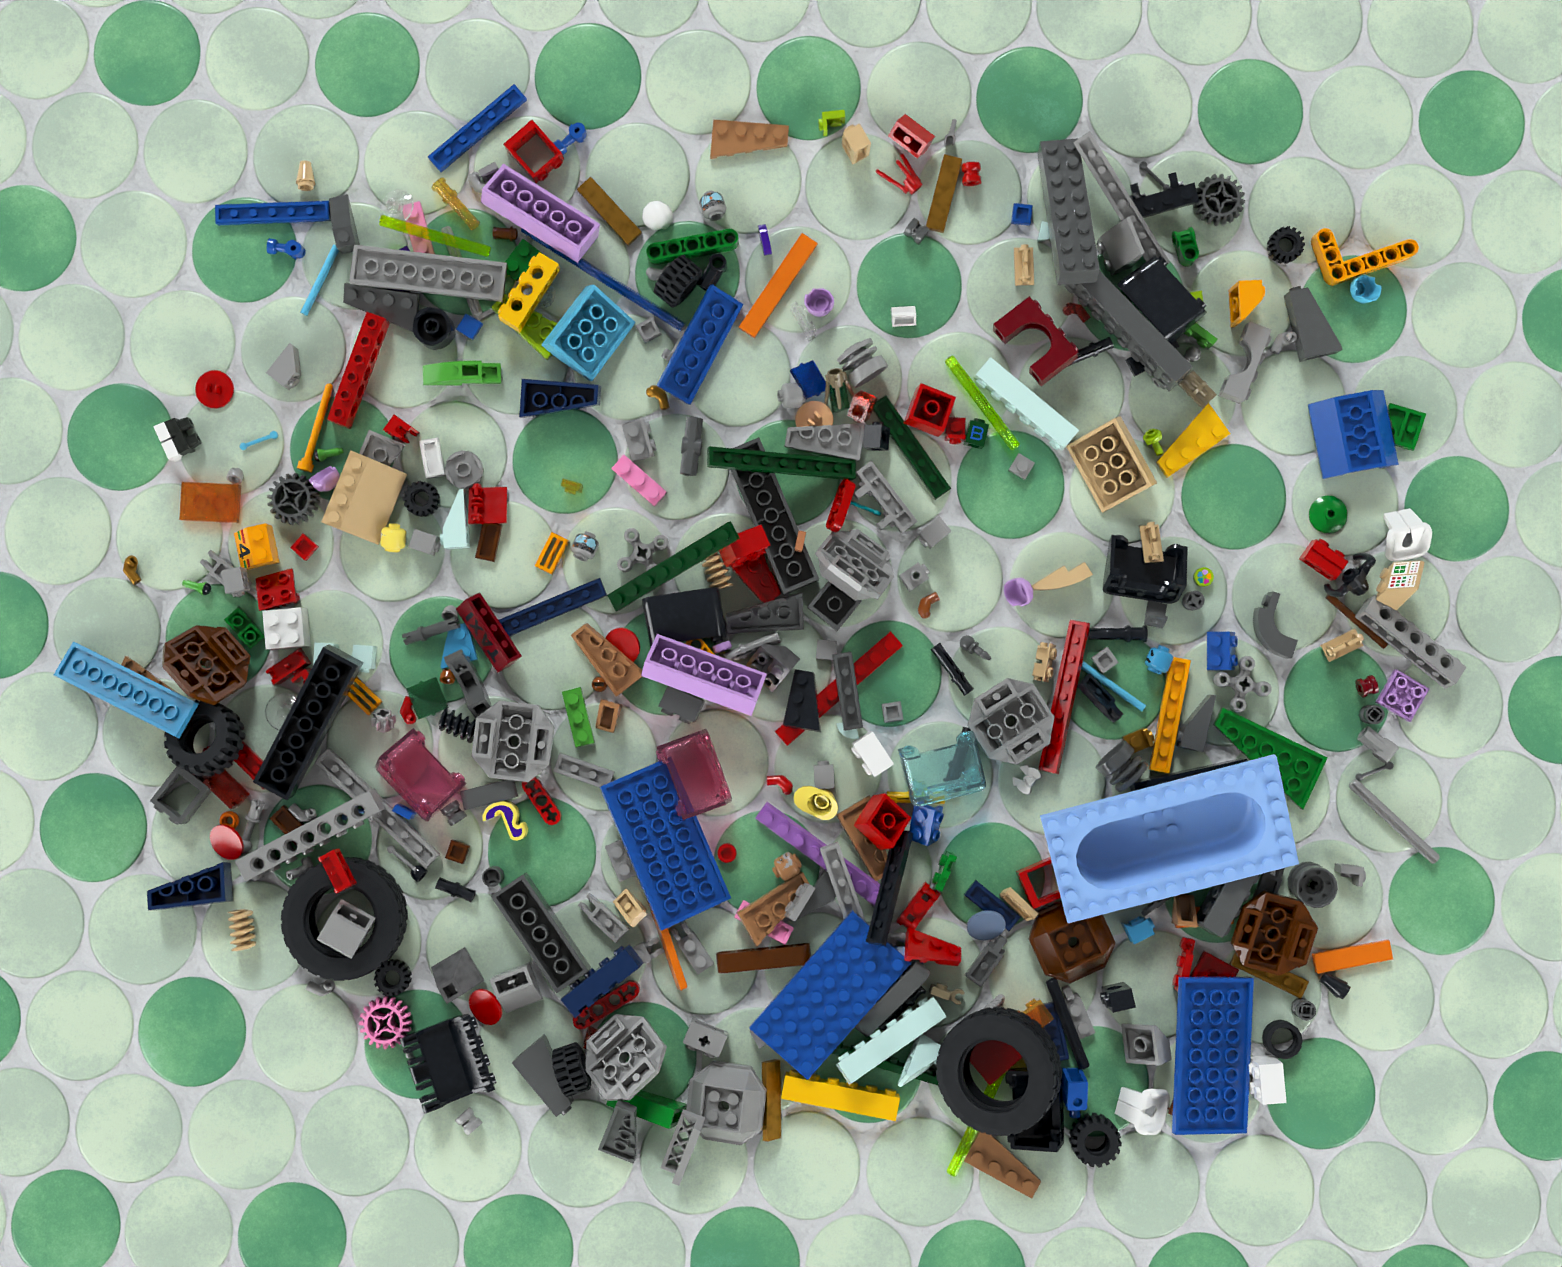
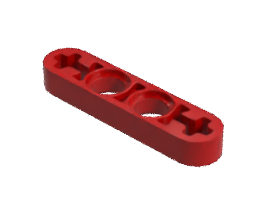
M634 980L625 982L599 998L589 1008L585 1007L580 1016L585 1017L588 1015L586 1010H589L591 1017L585 1020L584 1025L582 1022H577L579 1015L576 1018L573 1017V1025L580 1030L586 1029L636 998L640 992V985ZM628 985L631 987L635 986V994L629 992L625 995L627 999L624 1000L622 993L628 990ZM613 994L620 997V1003L617 1005H613L609 1001L610 996ZM595 1005L603 1007L604 1012L601 1015H596L593 1012Z

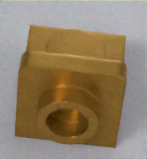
M1141 728L1122 736L1123 741H1127L1134 749V753L1154 746L1152 742L1155 741L1154 736L1147 728Z

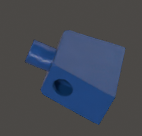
M1062 1068L1063 1101L1067 1110H1069V1116L1071 1118H1080L1081 1110L1087 1109L1088 1081L1082 1069Z

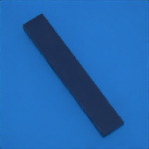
M598 578L499 619V622L510 637L607 596L601 578Z

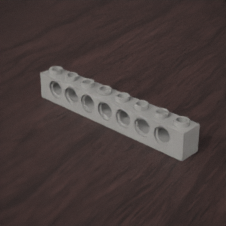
M371 789L236 860L235 863L245 882L250 879L255 882L264 877V872L269 870L272 873L280 869L281 866L279 864L283 862L289 864L297 860L296 855L300 853L306 855L314 851L313 846L319 844L321 847L331 842L330 838L336 835L339 838L348 833L346 829L352 826L356 829L365 824L363 820L367 818L373 820L381 816L380 811L386 808L376 789ZM359 805L364 808V815L359 813ZM342 814L347 816V824L342 821ZM326 823L331 826L330 832L325 829ZM309 832L314 835V841L309 839ZM292 841L297 843V850L292 847ZM275 850L280 852V858L276 857ZM259 858L264 862L263 867L258 863Z

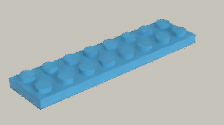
M74 641L54 673V676L177 738H180L199 705L197 702Z

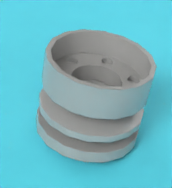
M871 338L850 346L837 359L839 365L846 363L842 367L843 371L853 369L848 375V379L854 388L874 379L888 367L882 355L872 357L877 351V347H871L873 344Z

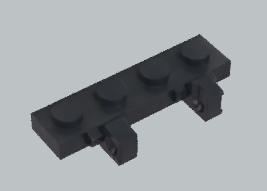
M1174 172L1168 174L1170 186L1166 187V191L1146 196L1145 193L1140 194L1138 183L1130 185L1132 192L1130 198L1141 216L1145 218L1199 203L1195 182L1184 185L1183 181L1178 182L1177 174Z

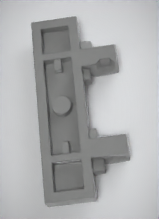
M872 461L856 472V475L861 480L858 484L861 488L854 492L855 498L858 500L865 494L873 496L885 511L883 512L884 519L876 524L880 530L888 525L891 528L896 526L902 534L917 522Z

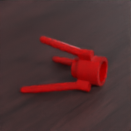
M903 153L900 156L909 172L899 160H896V163L907 176L903 181L904 186L880 170H876L877 174L900 188L905 194L909 192L912 195L923 185Z

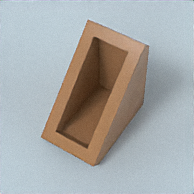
M601 699L595 728L614 733L622 704Z
M1181 894L1174 896L1172 924L1197 928L1194 895Z

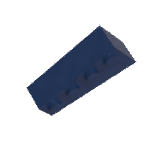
M522 379L519 417L527 418L599 406L601 386Z
M222 862L200 872L148 890V910L157 911L233 901L231 863Z

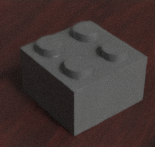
M828 581L807 608L837 632L862 600L855 601Z
M667 686L659 707L662 708L661 712L673 716V714L679 715L680 721L690 724L691 721L696 722L705 701L687 692Z

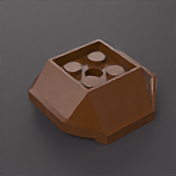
M196 625L164 644L162 667L188 697L215 705L245 686L251 656L226 627L214 628Z
M1262 891L1242 906L1231 945L1243 966L1280 976L1307 964L1318 927L1301 900ZM1273 929V933L1267 935L1268 931Z
M1062 901L1037 912L1038 915L1034 919L1028 940L1046 976L1071 984L1106 967L1116 942L1103 915L1067 923ZM1071 937L1077 938V943L1074 946L1068 945V940Z

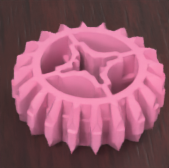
M384 996L383 1001L380 997H377L375 1001L369 1002V1006L363 1008L366 1013L360 1014V1017L364 1019L359 1022V1025L364 1026L360 1032H366V1035L363 1037L365 1040L371 1039L369 1045L376 1042V1048H380L381 1045H383L384 1049H387L389 1045L391 1048H394L396 1043L401 1044L399 1039L406 1036V1032L411 1031V1027L407 1026L412 1024V1020L407 1019L411 1016V1012L405 1013L408 1006L405 1005L402 1008L400 1006L403 1002L402 1000L395 1003L396 997H392L390 1001L388 996ZM389 1008L391 1011L388 1014H384L382 1012L378 1013L376 1009ZM396 1014L398 1015L400 1020V1028L398 1027V1024L395 1022ZM389 1017L387 1026L383 1027L384 1020ZM372 1018L377 1025L376 1031L372 1026ZM384 1031L396 1034L392 1037L381 1036Z

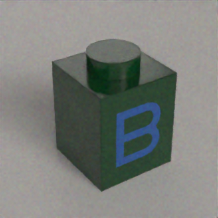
M974 418V421L970 420L963 445L982 449L985 444L989 424H986L985 420Z

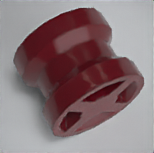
M1373 675L1367 676L1366 679L1360 678L1355 681L1357 691L1362 698L1367 697L1370 693L1376 694L1379 692L1378 683Z

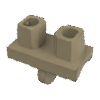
M1193 370L1178 384L1202 409L1217 395Z

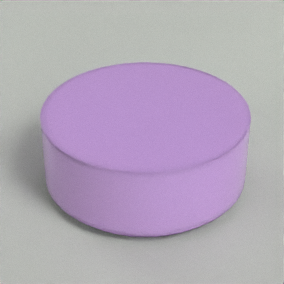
M729 640L713 646L712 649L717 654L731 649L732 645Z

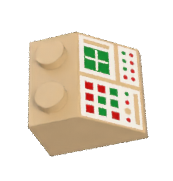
M1393 562L1388 568H1384L1379 576L1381 581L1376 588V591H1378L1376 600L1395 610L1400 608L1419 589L1425 562Z

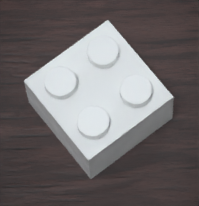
M299 607L262 611L266 650L311 646L307 608Z
M873 731L866 733L852 743L854 747L851 750L857 759L861 758L864 764H862V767L867 775L872 774L876 777L894 765Z
M1272 1055L1251 1056L1249 1065L1251 1080L1249 1082V1093L1263 1105L1286 1103L1283 1063Z

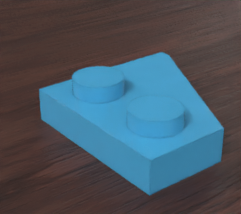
M465 623L460 624V628L447 632L441 669L448 668L444 657L462 649L466 656H469L471 661L478 660L472 634Z

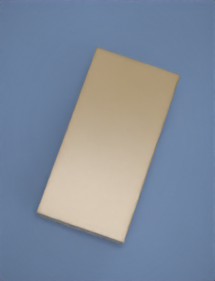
M1011 887L1004 889L999 894L1025 921L1035 919L1038 915Z

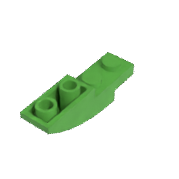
M453 361L424 365L423 385L501 384V363Z

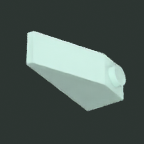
M459 489L443 526V534H440V543L447 550L470 548L467 491L464 489Z
M921 1034L912 1045L897 1085L902 1087L928 1070L932 1064L936 1065L941 1045Z

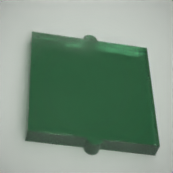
M436 677L424 682L420 681L419 684L406 688L418 720L430 715L435 716L436 713L448 707Z

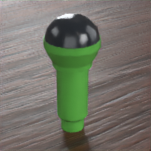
M343 448L317 449L314 452V459L318 462H323L328 457L344 453Z
M183 580L182 582L183 586L197 590L201 595L210 594L212 589L211 585L207 582L197 583L189 580Z

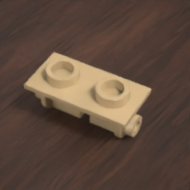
M1027 244L1021 245L1020 248H1014L1015 286L1034 285L1033 247H1029Z
M1149 522L1145 526H1139L1144 563L1163 562L1159 525H1155V522Z
M1354 628L1320 646L1328 662H1331L1364 646L1362 643L1364 637L1361 633L1358 634Z
M1040 642L1035 659L1042 660V664L1034 663L1032 676H1034L1033 680L1041 681L1042 678V681L1049 683V679L1053 676L1052 662L1056 659L1057 649H1055L1056 645L1049 643V647H1047L1048 643Z

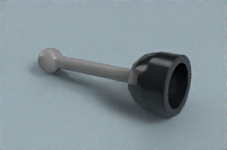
M388 846L387 851L393 853L411 869V877L417 883L424 878L428 870L420 865L413 866L395 851L394 846Z

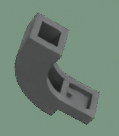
M1268 592L1262 599L1263 608L1258 607L1254 609V631L1259 642L1269 652L1279 657L1290 659L1293 657L1298 640L1283 635L1276 628L1274 613L1280 593Z
M462 649L444 657L445 663L456 677L463 691L467 707L475 718L492 705L475 666Z

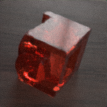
M860 390L853 396L847 416L851 417L855 422L865 423L870 419L878 398Z

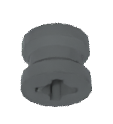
M1199 591L1187 592L1182 598L1183 606L1191 611L1200 609L1205 602L1203 594Z

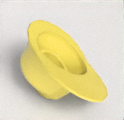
M803 786L798 788L794 794L796 806L816 818L829 820L837 814V802L833 793L828 789Z

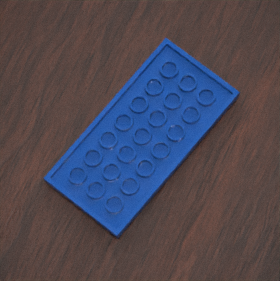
M671 756L599 787L660 931L731 899Z
M853 910L749 1026L750 1030L807 1080L911 964V961H904V955L888 941L886 946L867 943L866 938L870 925Z
M1179 977L1172 1120L1173 1134L1247 1133L1254 978Z

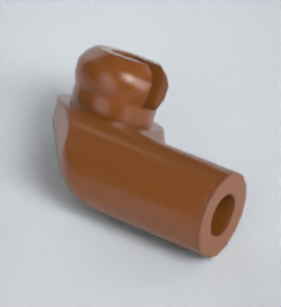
M936 592L920 600L918 614L924 619L928 618L931 614L929 612L931 604L940 600Z

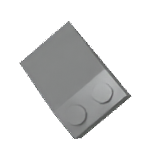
M1130 217L1125 218L1101 235L1096 244L1098 252L1103 254L1105 259V269L1110 271L1111 276L1132 268L1145 253Z

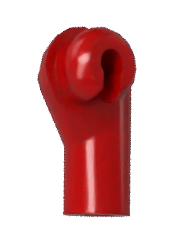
M405 696L400 714L405 723L414 724L417 720L411 708L414 698Z
M784 775L767 776V786L778 785L783 790V794L789 795L792 793L793 784Z

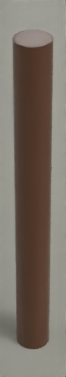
M1330 595L1325 597L1381 648L1384 649L1388 646L1387 642L1355 617L1356 614L1339 599Z

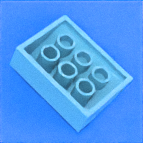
M594 284L585 286L542 343V346L558 360L589 381H593L636 322Z

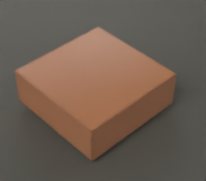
M798 531L795 545L796 552L802 553L806 536L804 531Z

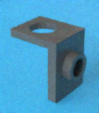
M1148 601L1144 625L1163 629L1168 619V616H1165L1167 604Z

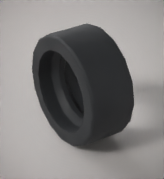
M1275 1020L1269 1023L1263 1030V1045L1275 1057L1289 1059L1300 1051L1303 1042L1302 1035L1299 1029L1290 1022ZM1279 1028H1286L1293 1035V1043L1284 1051L1274 1048L1271 1042L1273 1033Z

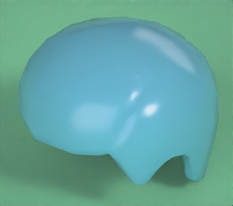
M1362 274L1356 276L1350 283L1352 298L1361 304L1376 301L1381 295L1382 287L1375 283V277Z

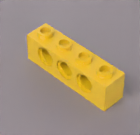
M540 252L536 257L533 256L529 262L530 267L521 274L518 280L519 284L516 288H512L508 295V301L506 304L503 303L498 310L500 321L519 333L560 271L557 262ZM536 273L543 274L540 279L533 278ZM527 288L533 290L529 295L523 294V291ZM516 304L522 305L519 311L513 310V307Z

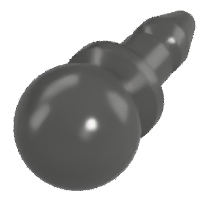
M966 635L960 639V646L963 650H969L971 654L976 653L983 659L991 660L988 652L979 647V643L975 642L973 637Z

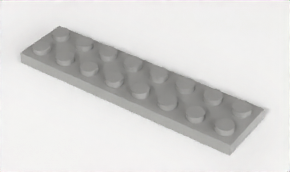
M354 245L349 283L503 302L508 264L496 261Z

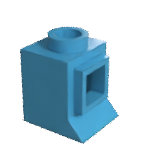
M1139 916L1129 921V924L1121 922L1130 942H1133V944L1155 934L1153 931L1155 926L1150 917L1146 919Z

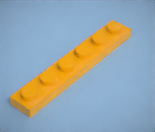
M1174 657L1167 672L1149 770L1164 773L1170 772L1191 660Z

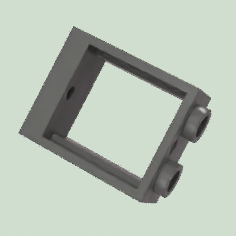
M176 766L150 802L154 804L153 807L157 811L164 812L170 816L169 820L177 825L185 824L215 786L204 777L197 776ZM179 775L200 790L182 815L161 800Z

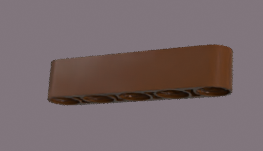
M809 943L716 953L718 973L802 966L811 957Z

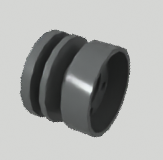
M1125 740L1111 749L1096 765V769L1104 777L1114 774L1109 783L1111 785L1116 784L1115 789L1118 792L1136 783L1149 766L1146 761L1140 762L1142 757L1139 755L1132 759L1130 758L1134 753V749Z
M1302 862L1295 865L1289 873L1288 888L1291 894L1305 905L1321 908L1334 900L1338 891L1337 881L1332 873L1319 864Z

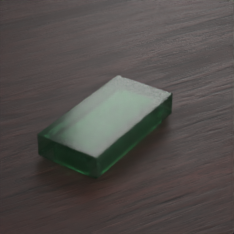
M845 383L839 388L842 409H838L835 388H832L830 385L829 396L832 413H838L850 408Z

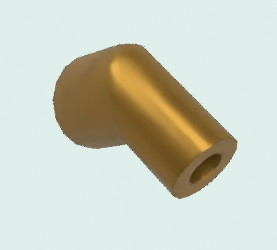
M651 385L646 389L648 397L658 399L661 410L670 408L667 394L663 389L656 385Z
M130 555L125 559L123 572L131 583L136 585L142 579L136 573L138 560L135 556Z

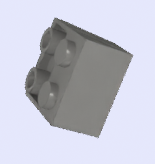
M341 899L331 913L317 940L352 959L371 930L376 918Z
M530 962L495 975L490 979L495 996L506 1013L543 999Z

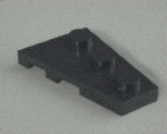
M795 669L783 721L784 726L821 732L814 672Z

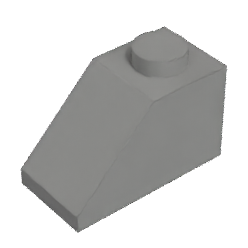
M291 343L287 345L266 372L288 390L298 384L301 376L299 352Z
M939 516L918 534L920 536L919 541L925 548L928 546L931 549L946 537L951 530Z

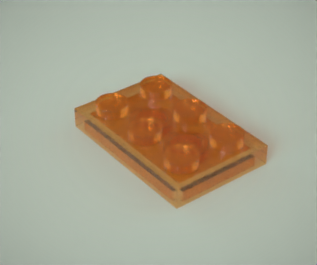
M182 482L179 520L239 523L241 485Z

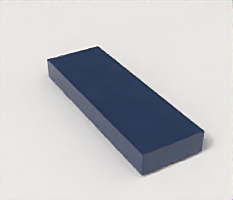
M976 879L964 893L969 900L983 911L1000 913L1005 919V929L1008 931L1021 918L1019 914Z
M1054 1003L1038 1004L1042 1027L1051 1036V1040L1054 1041L1060 1060L1070 1059L1063 1026Z

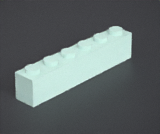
M991 357L975 375V383L980 388H986L991 392L990 395L995 400H1001L1006 404L1005 408L1009 412L1018 414L1020 416L1019 419L1028 426L1030 424L1035 428L1034 432L1042 438H1047L1050 441L1049 444L1054 449L1062 451L1079 431Z
M925 997L917 1003L919 1007L915 1010L909 1008L903 1012L902 1019L899 1021L893 1019L886 1024V1030L881 1032L879 1029L870 1035V1041L865 1043L863 1040L854 1046L855 1051L849 1055L846 1052L838 1058L840 1062L836 1066L848 1084L859 1079L947 1016L935 998L928 999Z

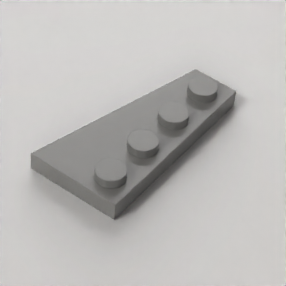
M866 423L788 427L784 447L859 461Z

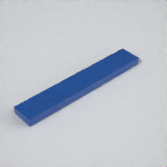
M513 84L428 156L429 160L440 172H443L524 104L527 98Z
M329 201L215 205V224L331 221Z

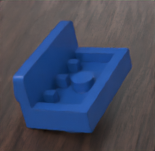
M1207 632V670H1235V666L1238 665V657L1235 655L1238 638L1235 636V632Z
M920 802L914 803L909 830L913 833L912 841L925 846H930L938 841L940 837L939 827L944 817L942 813L943 806L939 805L934 808Z

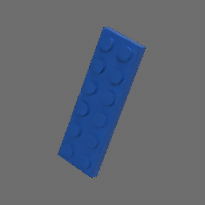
M709 285L656 386L686 404L691 405L744 304L716 286Z

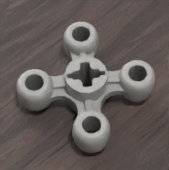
M627 529L624 533V538L628 543L632 544L634 548L633 553L629 557L620 558L617 562V567L622 572H629L634 564L642 563L645 565L646 571L657 565L652 560L653 553L666 549L668 539L664 535H657L653 542L644 544L640 541V534L636 529ZM630 533H635L633 539L629 538ZM660 539L664 540V544L661 546L658 545ZM639 548L643 549L644 551H648L645 553L647 559L643 558L642 556L638 557V555H640ZM627 561L628 566L623 568L622 563Z
M1244 656L1239 660L1240 672L1236 677H1230L1225 672H1219L1213 678L1216 686H1230L1235 691V696L1230 701L1229 706L1232 711L1238 713L1243 712L1246 708L1245 695L1248 692L1253 691L1262 697L1268 696L1271 693V685L1268 682L1261 681L1256 683L1250 678V672L1255 667V661L1250 656ZM1246 660L1249 663L1248 667L1245 666ZM1221 676H1222L1223 679H1224V681H1223L1222 683L1220 682V677H1221ZM1239 682H1243L1245 687L1239 685ZM1262 686L1265 688L1264 692L1261 691ZM1237 702L1240 703L1239 708L1236 707Z

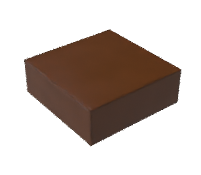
M452 839L445 858L464 864L470 845Z

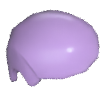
M813 288L809 294L805 295L804 304L810 314L815 317H822L833 309L834 297L830 291L824 288Z
M329 466L312 476L309 482L318 491H330L336 487L340 473L335 467Z
M1014 578L1007 581L1004 585V595L1010 605H1020L1022 607L1032 601L1033 588L1030 582L1024 578Z

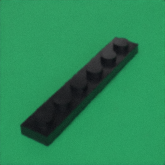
M903 831L895 846L889 849L866 942L869 944L886 946L913 838V833L910 831Z

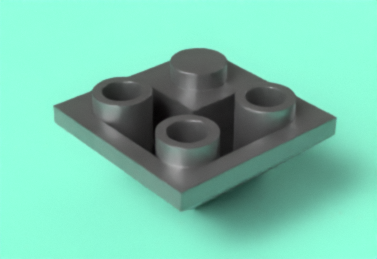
M762 644L745 666L766 673L764 685L773 692L798 663L800 658L786 646Z
M466 947L431 967L436 986L446 1004L484 981Z

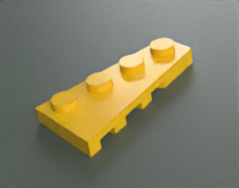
M1208 403L1157 460L1156 464L1166 478H1168L1231 433Z

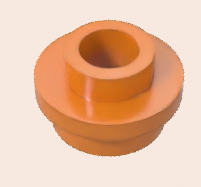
M233 811L224 812L220 816L219 823L235 829L239 825V816ZM229 817L233 819L232 824L227 822Z

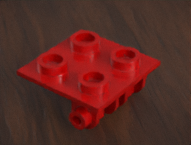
M479 483L473 484V487L469 488L468 524L507 523V487H481Z
M292 568L255 578L259 611H268L276 607L280 608V605L284 607L286 604H295L300 600L299 594L295 591Z

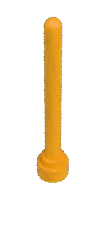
M331 383L325 386L305 456L297 465L299 470L310 473L313 471L312 457L333 390Z

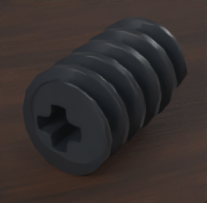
M446 707L439 720V730L443 731L446 729L447 734L453 732L454 737L460 735L461 740L467 738V742L472 743L476 719L470 723L469 716L463 720L462 713L456 717L455 710H452L449 714L448 707Z

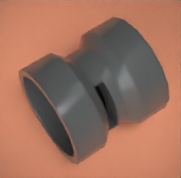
M913 218L903 234L907 237L911 236L914 242L919 245L930 229L927 226H922L916 218Z
M1366 705L1359 711L1360 720L1365 724H1379L1385 716L1384 710L1378 705Z
M457 800L440 810L448 818L450 826H453L467 816L459 808L460 804Z
M491 866L482 874V880L488 887L497 886L504 879V871L499 866Z
M1297 998L1292 1002L1291 1010L1293 1014L1302 1020H1311L1316 1015V1007L1310 1001L1304 998Z

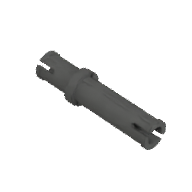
M455 616L426 627L420 626L417 630L402 634V638H406L403 641L405 645H409L420 640L426 641L429 637L456 628L458 629L460 628V623L457 624L459 619Z

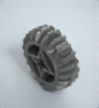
M1213 174L1211 178L1206 177L1204 182L1201 181L1198 184L1199 188H1196L1199 203L1193 204V207L1199 208L1196 214H1202L1201 220L1207 218V224H1210L1212 221H1214V226H1217L1219 222L1222 226L1226 225L1227 222L1232 223L1234 218L1239 217V212H1242L1244 209L1241 205L1245 203V200L1242 199L1245 192H1239L1242 185L1236 186L1237 180L1230 181L1231 175L1224 179V174H1220L1219 177ZM1217 187L1215 193L1205 195L1207 189ZM1232 205L1229 212L1221 213L1224 206Z
M294 473L293 476L286 474V480L280 476V483L273 482L276 486L275 489L269 488V491L273 492L272 495H267V498L272 499L271 502L267 503L268 506L273 507L270 512L276 513L275 518L281 519L282 523L288 522L290 525H294L296 522L300 525L302 520L308 522L307 515L314 517L312 510L318 511L315 503L319 504L320 500L315 499V497H318L320 493L314 492L316 489L311 485L309 479L306 480L304 475L299 477L297 473ZM299 484L303 486L304 490L295 492L290 488V485ZM284 491L285 496H284V498L280 501L281 494H282V492ZM292 496H296L294 499L295 503L291 502L293 500ZM305 498H307V503L305 507H303V501ZM293 507L298 513L287 514L283 509Z

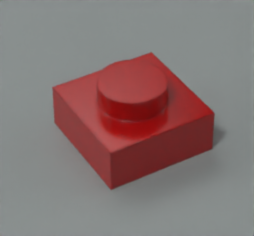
M303 533L290 548L303 560L307 561L319 546Z

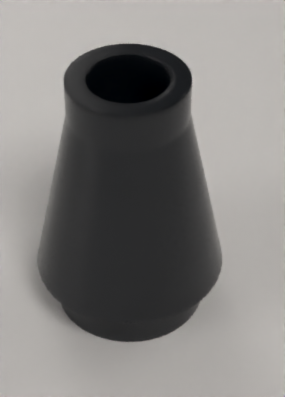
M1327 972L1319 980L1336 998L1343 999L1351 988L1347 985L1348 982L1334 977Z

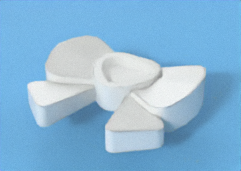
M1024 765L1020 767L1026 774L1023 780L1015 777L1012 779L1014 786H1017L1022 793L1029 795L1031 787L1042 775L1037 769Z

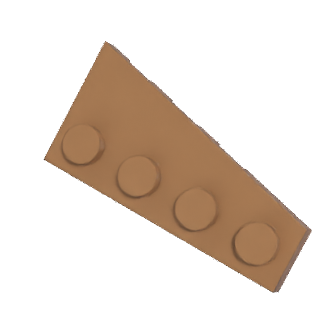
M588 623L571 634L574 641L616 697L643 677L641 676V668Z
M803 872L780 884L737 912L755 946L758 947L762 940L774 930V927L785 918V908L790 901L793 902L798 887L804 883L809 884Z
M977 1132L963 1158L964 1162L1031 1199L1041 1183V1180L994 1136L988 1135L985 1132Z

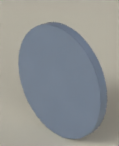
M981 911L974 914L968 920L967 931L971 937L977 940H991L998 937L1004 931L1006 926L1005 919L998 912Z

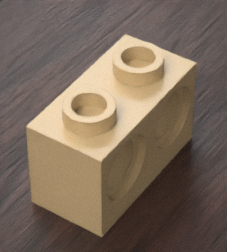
M860 123L856 126H848L842 136V147L852 164L866 158L870 153L871 142Z

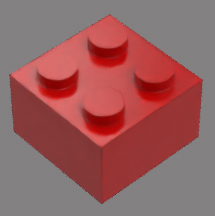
M920 383L915 389L904 424L939 437L946 428L956 397Z
M758 525L737 533L740 539L720 550L719 553L726 568L730 566L737 568L747 560L752 562L761 558L760 556L765 554V550L771 545L762 525Z
M886 793L872 795L854 826L879 850L891 849L895 846L911 817Z

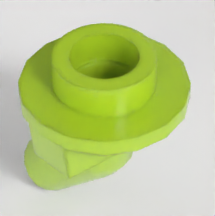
M1158 429L1146 431L1143 440L1147 446L1152 444L1157 456L1164 454L1159 443L1163 439L1162 432Z

